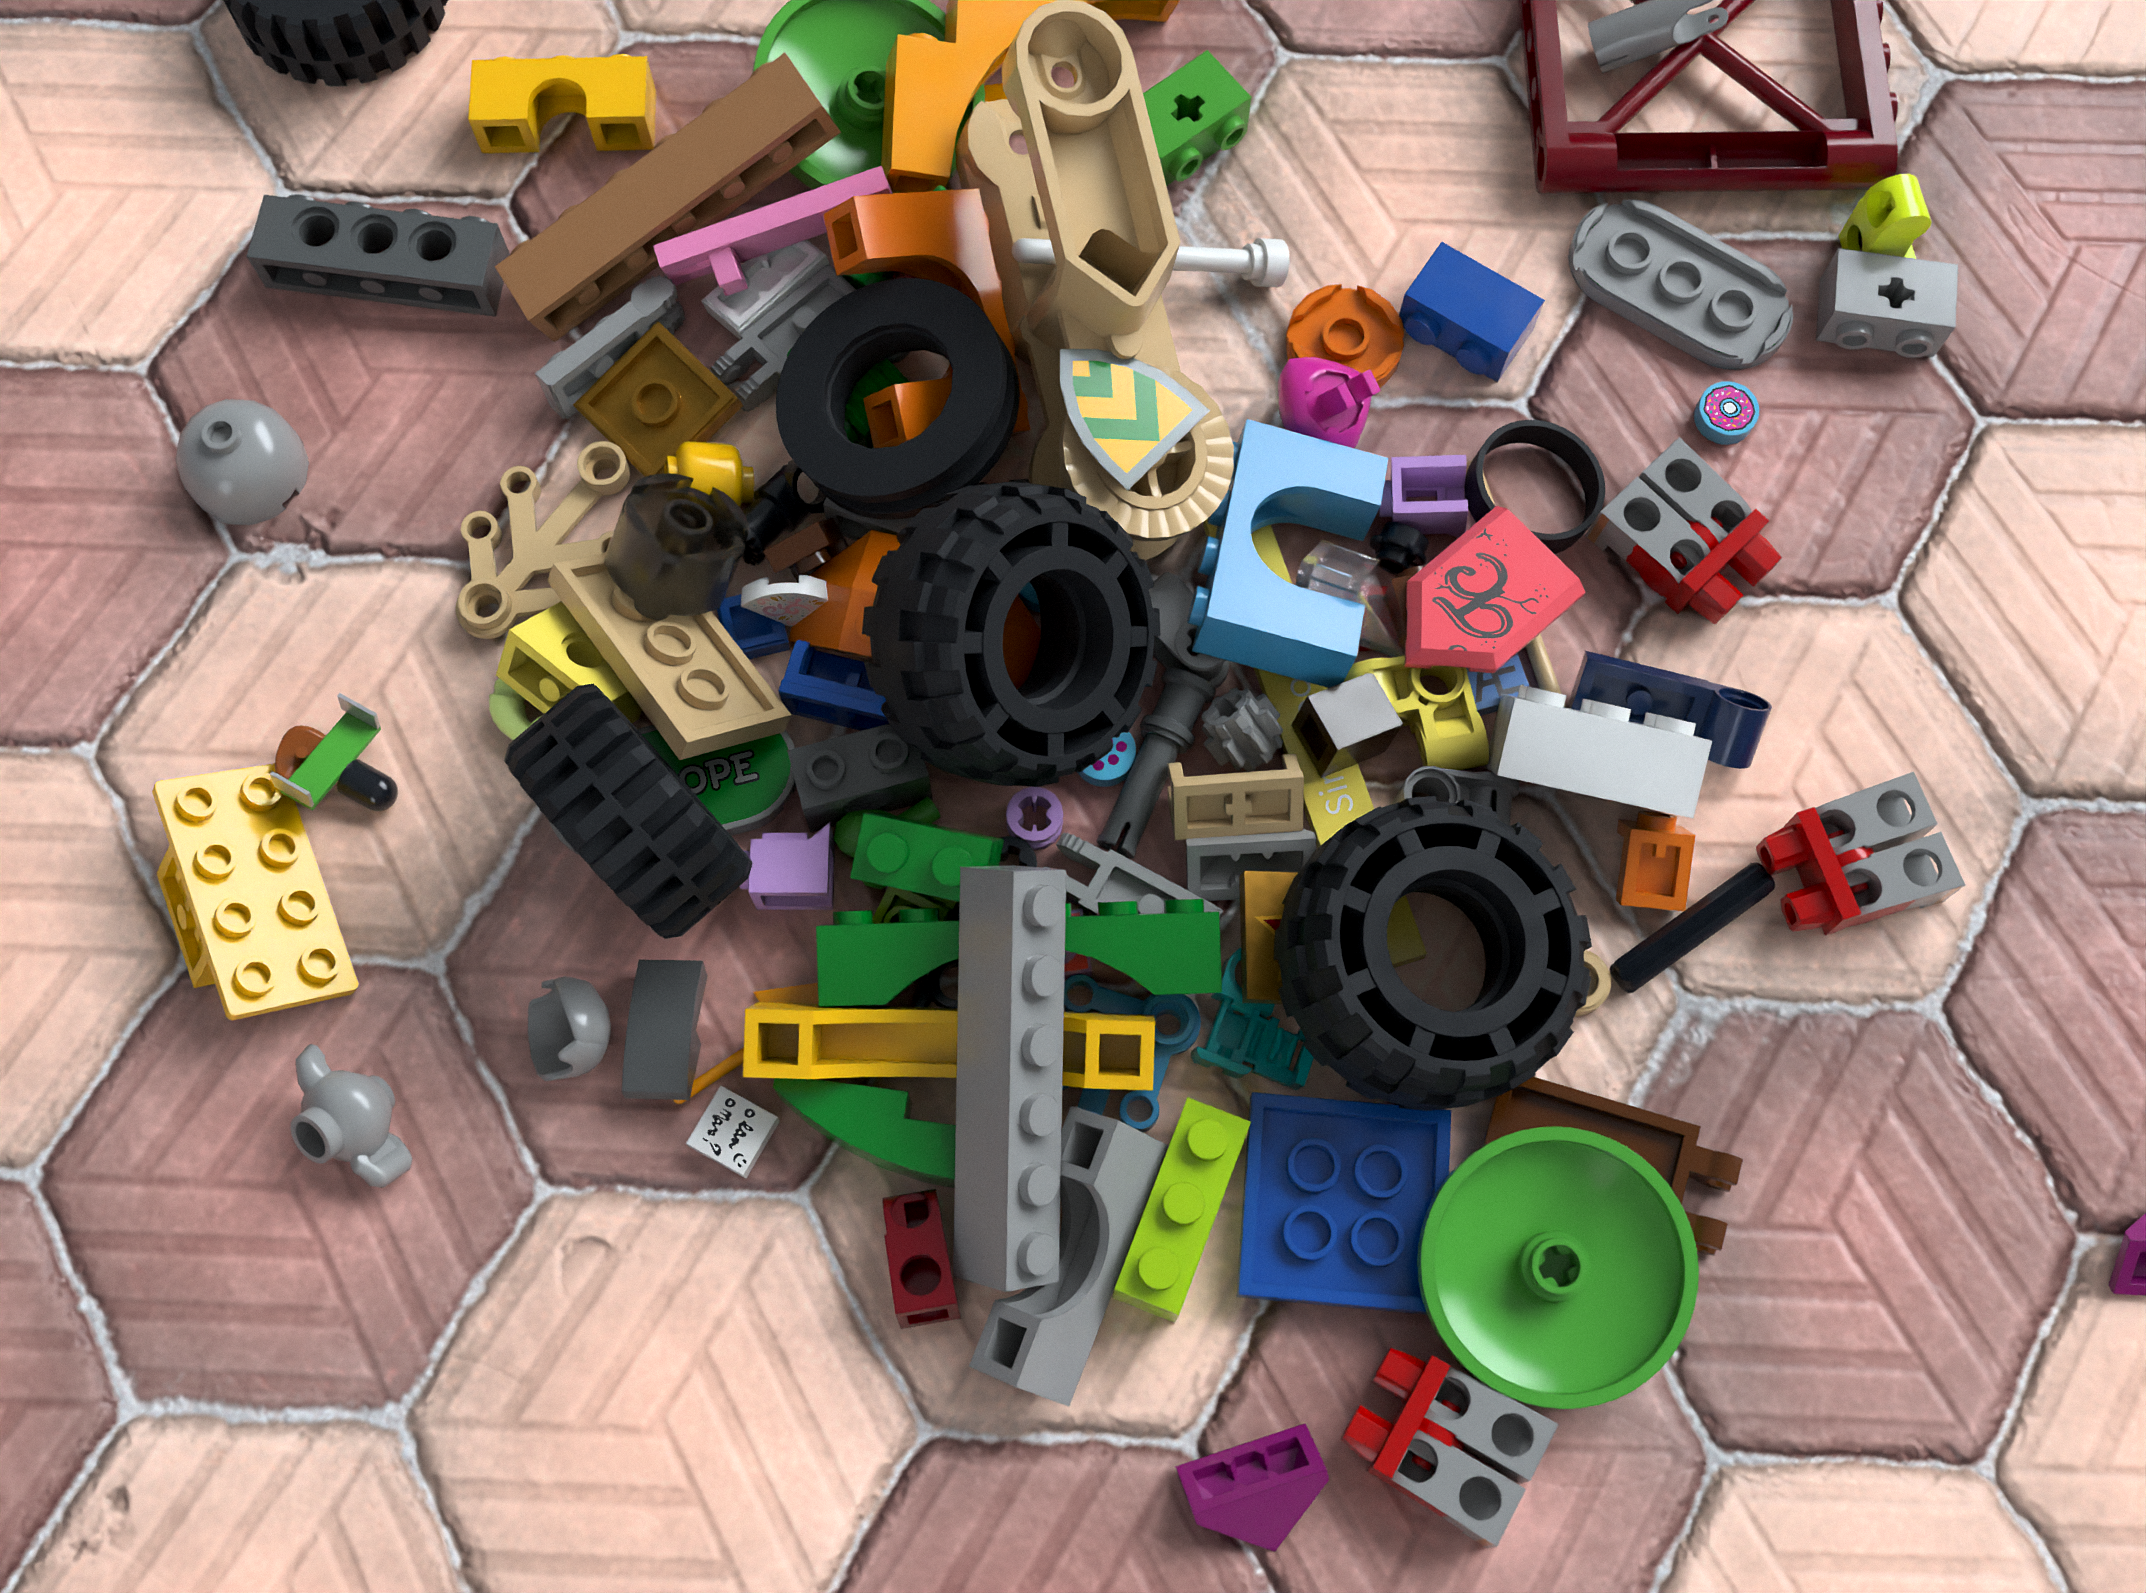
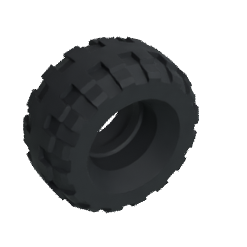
M1002 482L966 486L945 494V501L934 504L933 508H923L897 534V541L901 544L897 550H888L886 556L881 557L871 580L874 584L878 585L873 606L864 607L862 634L870 637L872 656L866 658L864 663L870 687L874 688L875 694L882 695L886 699L881 707L882 713L903 742L910 743L913 747L922 751L921 759L942 771L995 785L1028 787L1058 783L1059 777L1071 775L1074 772H1082L1088 766L1095 764L1111 752L1113 748L1111 739L1113 737L1118 738L1121 733H1128L1141 713L1142 708L1138 705L1144 688L1152 687L1158 661L1153 660L1155 636L1161 635L1160 611L1158 608L1152 607L1149 589L1154 587V582L1146 561L1140 559L1137 552L1130 551L1133 546V539L1107 511H1101L1094 506L1086 504L1087 497L1065 488L1031 483ZM1030 582L1036 592L1040 608V642L1037 656L1028 678L1023 685L1016 689L1009 677L1004 661L1003 631L1007 614L1015 597Z
M1436 796L1406 798L1399 803L1382 808L1379 806L1346 824L1316 849L1303 868L1294 877L1282 902L1285 907L1280 926L1275 930L1273 960H1278L1280 966L1282 987L1278 989L1286 1016L1287 1018L1290 1016L1295 1018L1306 1038L1303 1046L1321 1067L1328 1065L1347 1080L1346 1087L1371 1100H1385L1398 1104L1399 1108L1431 1111L1465 1107L1502 1095L1534 1077L1536 1072L1548 1060L1559 1054L1574 1033L1570 1026L1574 1022L1573 1019L1577 1009L1586 1005L1591 976H1589L1590 970L1584 967V951L1591 948L1592 944L1586 915H1577L1570 896V892L1576 890L1562 864L1554 867L1539 850L1543 845L1539 838L1519 822L1509 826L1498 820L1497 812L1492 811L1491 807L1466 799L1458 803L1437 801ZM1412 892L1428 893L1441 897L1458 907L1475 926L1483 944L1486 970L1481 991L1476 1001L1468 1008L1450 1012L1433 1007L1415 996L1397 975L1388 952L1387 926L1391 910L1401 897Z

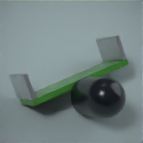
M339 693L337 697L340 707L346 713L289 779L272 771L270 777L273 785L282 794L313 811L338 781L337 790L341 794L370 810H386L395 803L398 797V787L395 781L390 776L357 759L381 730L377 713Z

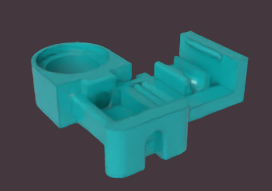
M1239 948L1224 962L1221 968L1222 993H1212L1211 998L1220 1001L1204 1048L1197 1046L1191 1051V1059L1194 1063L1206 1068L1211 1066L1220 1067L1223 1069L1222 1073L1236 1079L1242 1078L1251 1071V1073L1297 1091L1304 1087L1314 1057L1302 1044L1293 1071L1288 1070L1298 1041L1300 1040L1304 1043L1306 1038L1301 1029H1299L1297 1034L1285 1031L1283 1028H1278L1280 1020L1271 1017L1270 1021L1264 1019L1272 1014L1275 1004L1242 1003V988L1235 979V968L1237 963L1241 961V948ZM1233 1010L1243 1013V1015L1241 1016L1235 1014ZM1242 1062L1250 1063L1253 1065V1069L1243 1065Z

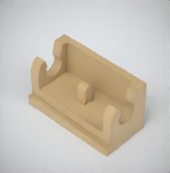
M1296 754L1281 756L1283 770L1184 777L1181 762L1167 763L1170 786H1167L1168 805L1175 840L1303 831L1304 776L1302 770H1300Z

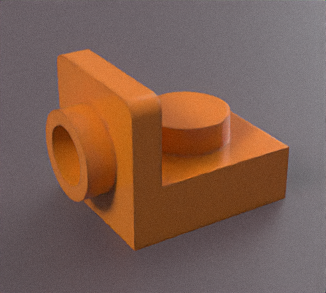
M1639 811L1637 821L1618 820L1617 833L1624 837L1616 892V901L1620 905L1676 911L1686 910L1696 835L1684 827L1676 825L1677 816L1660 812Z

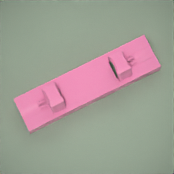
M878 166L653 245L661 270L667 274L675 286L714 272L718 286L723 289L726 296L748 289L741 262L827 233L823 214L853 196L893 193L882 166Z

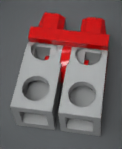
M1680 437L1599 512L1585 535L1602 551L1609 546L1639 572L1644 582L1652 590L1667 598L1665 603L1677 614L1689 604L1696 612L1715 625L1744 596L1721 575L1729 565L1754 587L1782 559V556L1770 542L1760 534L1769 520L1757 509L1752 512L1745 500Z
M1914 772L1833 800L1816 808L1812 807L1797 812L1783 828L1763 838L1756 846V852L1767 873L1772 876L1796 868L1803 883V889L1788 893L1780 899L1781 910L1792 932L1822 927L1824 934L1829 935L1846 927L1864 924L1886 915L1918 906L1924 908L1944 902L1965 886L1942 832L1924 837L1938 823ZM1904 799L1910 805L1912 815H1910V812L1905 804ZM1930 857L1934 860V862H1935L1936 865H1937L1938 875H1937V872H1936V870H1935V868H1934V866H1933V863H1932Z
M1390 1348L1381 1361L1371 1383L1403 1401L1394 1420L1390 1423L1359 1405L1341 1436V1440L1358 1456L1370 1462L1367 1472L1384 1482L1386 1481L1404 1495L1463 1531L1462 1533L1485 1548L1497 1547L1526 1490L1518 1484L1531 1480L1559 1424L1478 1380L1451 1368L1449 1364L1433 1355L1423 1362L1415 1356ZM1463 1450L1468 1451L1469 1453L1475 1455L1476 1457L1480 1458L1486 1463L1492 1465L1493 1467H1495V1470L1489 1468L1488 1466L1484 1465L1478 1460L1467 1455L1463 1452Z

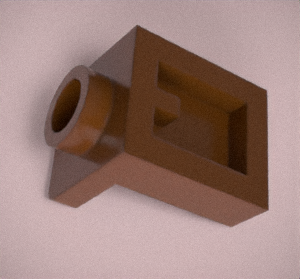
M832 517L813 523L763 552L775 574L790 569L798 583L799 575L809 576L849 546Z

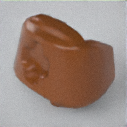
M303 725L294 726L289 729L283 736L277 749L275 773L289 779L326 735L313 727Z

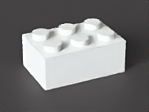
M1520 685L1517 697L1501 694L1489 745V761L1485 765V768L1494 774L1694 818L1712 744L1711 740L1693 736L1696 723L1647 712L1643 724L1629 721L1631 709L1588 699L1582 700L1580 711L1565 708L1566 695Z

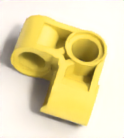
M1405 655L1393 658H1373L1352 665L1344 682L1366 673L1375 675L1401 719L1402 727L1409 725L1411 733H1415L1423 766L1465 770L1488 764V738L1483 720L1476 708L1467 668L1433 665L1431 669L1405 667ZM1433 675L1445 682L1448 693L1445 695L1429 693L1423 688L1420 677Z

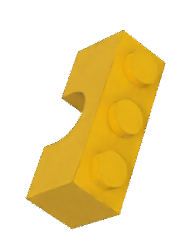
M615 54L610 57L574 58L567 55H559L552 58L516 59L503 56L489 60H472L468 121L482 154L540 152V135L544 125L554 116L567 112L586 116L597 151L653 150L655 147L656 88L647 56Z

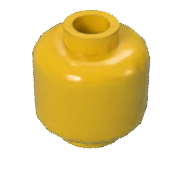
M687 441L679 445L675 456L666 455L663 471V500L665 505H673L676 515L681 520L721 523L728 517L736 518L740 511L741 503H752L754 495L753 467L742 465L741 454L733 445Z

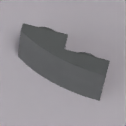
M639 959L630 1002L622 1077V1093L624 1098L690 1100L701 1048L696 1028L708 977L703 961Z

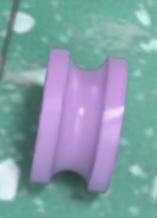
M1041 787L1023 788L1014 794L1006 810V824L1009 835L1024 840L1033 850L1044 849L1055 843L1061 834L1063 826L1062 805L1056 795ZM1032 806L1033 812H1036L1037 806L1047 809L1046 824L1048 827L1042 831H1037V827L1034 824L1032 831L1022 828L1024 823L1022 810Z

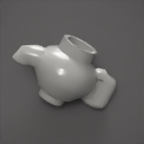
M314 1044L308 1045L296 1058L298 1085L304 1093L301 1102V1113L293 1118L290 1127L296 1146L308 1159L316 1163H325L331 1158L350 1162L352 1171L362 1177L369 1186L386 1187L407 1172L412 1163V1156L406 1145L399 1137L389 1133L392 1109L395 1105L392 1089L382 1078L375 1075L367 1076L343 1070L331 1071L326 1064L325 1055L318 1046Z

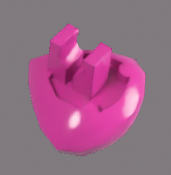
M1292 358L1288 360L1278 379L1280 418L1286 430L1355 448L1367 421L1371 398L1381 390L1370 369L1360 373L1351 367L1321 358Z

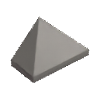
M1303 829V831L1186 839L1187 890L1207 901L1240 899L1239 876L1243 871L1299 873L1311 855L1316 851L1315 833Z

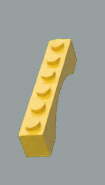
M757 1002L745 1008L743 1077L786 1079L852 1077L957 1078L958 1009L861 1005L819 1007V1004ZM1064 1012L1062 1085L1091 1089L1153 1091L1154 1015Z

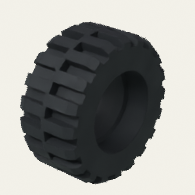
M223 0L246 44L255 55L263 58L267 66L281 74L287 75L290 72L294 80L309 84H316L317 79H323L326 86H347V80L359 78L360 83L363 84L377 80L376 73L390 68L393 73L407 64L405 58L412 51L418 55L430 42L431 39L428 31L436 32L445 16L443 6L448 2V0Z
M594 683L575 687L508 745L504 761L527 795L537 804L550 823L557 828L563 835V838L578 852L599 878L660 937L668 939L683 936L749 878L753 862L672 767Z

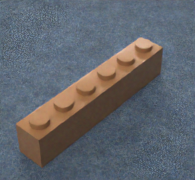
M783 53L774 61L758 67L747 81L724 98H719L709 103L701 115L682 129L663 137L652 151L629 168L613 174L602 188L583 202L567 208L561 213L556 222L533 239L518 244L511 254L497 264L495 268L528 321L555 342L658 267L659 263L653 245L718 223L833 139L841 131L788 55Z

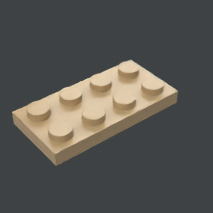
M659 543L553 563L547 582L679 760L785 731L791 718V713Z

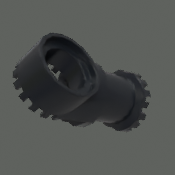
M793 460L789 461L787 465H783L774 476L754 491L755 500L736 518L728 517L719 524L720 536L725 538L723 540L725 545L732 543L733 545L729 548L733 553L736 549L739 550L737 557L741 558L743 556L744 562L747 564L750 563L752 566L759 565L765 559L763 551L783 532H793L811 514L824 512L823 503L826 496L820 490L815 500L811 503H806L800 497L797 490V482L803 471Z

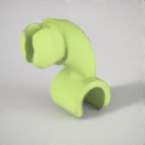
M499 678L494 684L493 694L489 695V711L493 722L500 731L514 740L540 717L531 723L525 712L526 706L524 701L526 699Z

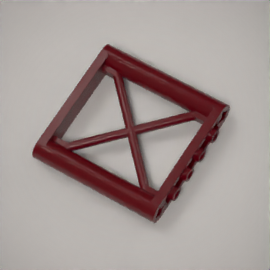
M1519 0L1537 192L1539 194L1869 190L1870 187L1879 181L1895 176L1898 162V144L1894 123L1898 112V99L1896 93L1889 90L1887 73L1890 67L1891 53L1888 43L1882 42L1880 28L1883 17V0H1830L1847 119L1823 118L1721 40L1718 36L1755 1L1723 0L1716 6L1725 9L1728 13V21L1721 29L1674 47L1598 121L1571 122L1567 121L1556 0ZM1630 0V1L1633 2L1635 5H1637V4H1640V3L1645 2V1H1648V0ZM1719 18L1712 19L1710 23L1717 22ZM1699 54L1799 130L1618 133Z

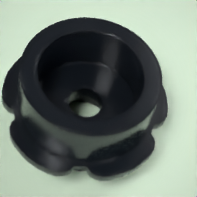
M1387 522L1384 524L1380 535H1374L1370 539V547L1375 550L1376 564L1391 574L1397 575L1406 569L1424 566L1427 562L1424 554L1429 546V541L1421 532L1413 527L1398 522Z

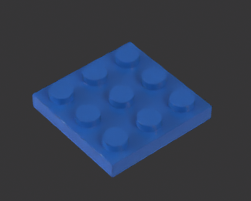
M1252 1092L1249 1102L1248 1121H1251L1247 1132L1236 1297L1427 1315L1418 1281V1243L1427 1209L1444 1179L1449 1175L1452 1110L1424 1111L1399 1108V1105Z

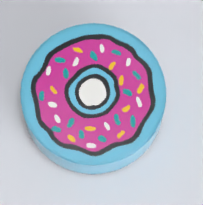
M1730 381L1718 382L1708 387L1702 394L1695 407L1694 421L1699 432L1708 440L1722 445L1735 444L1744 440L1753 429L1759 417V404L1754 394L1745 386Z

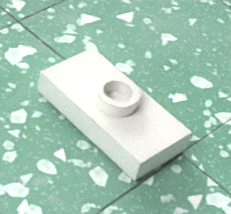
M804 240L744 262L741 267L748 289L726 296L723 289L717 286L702 299V302L707 312L741 340L740 334L830 263L822 251L808 240Z

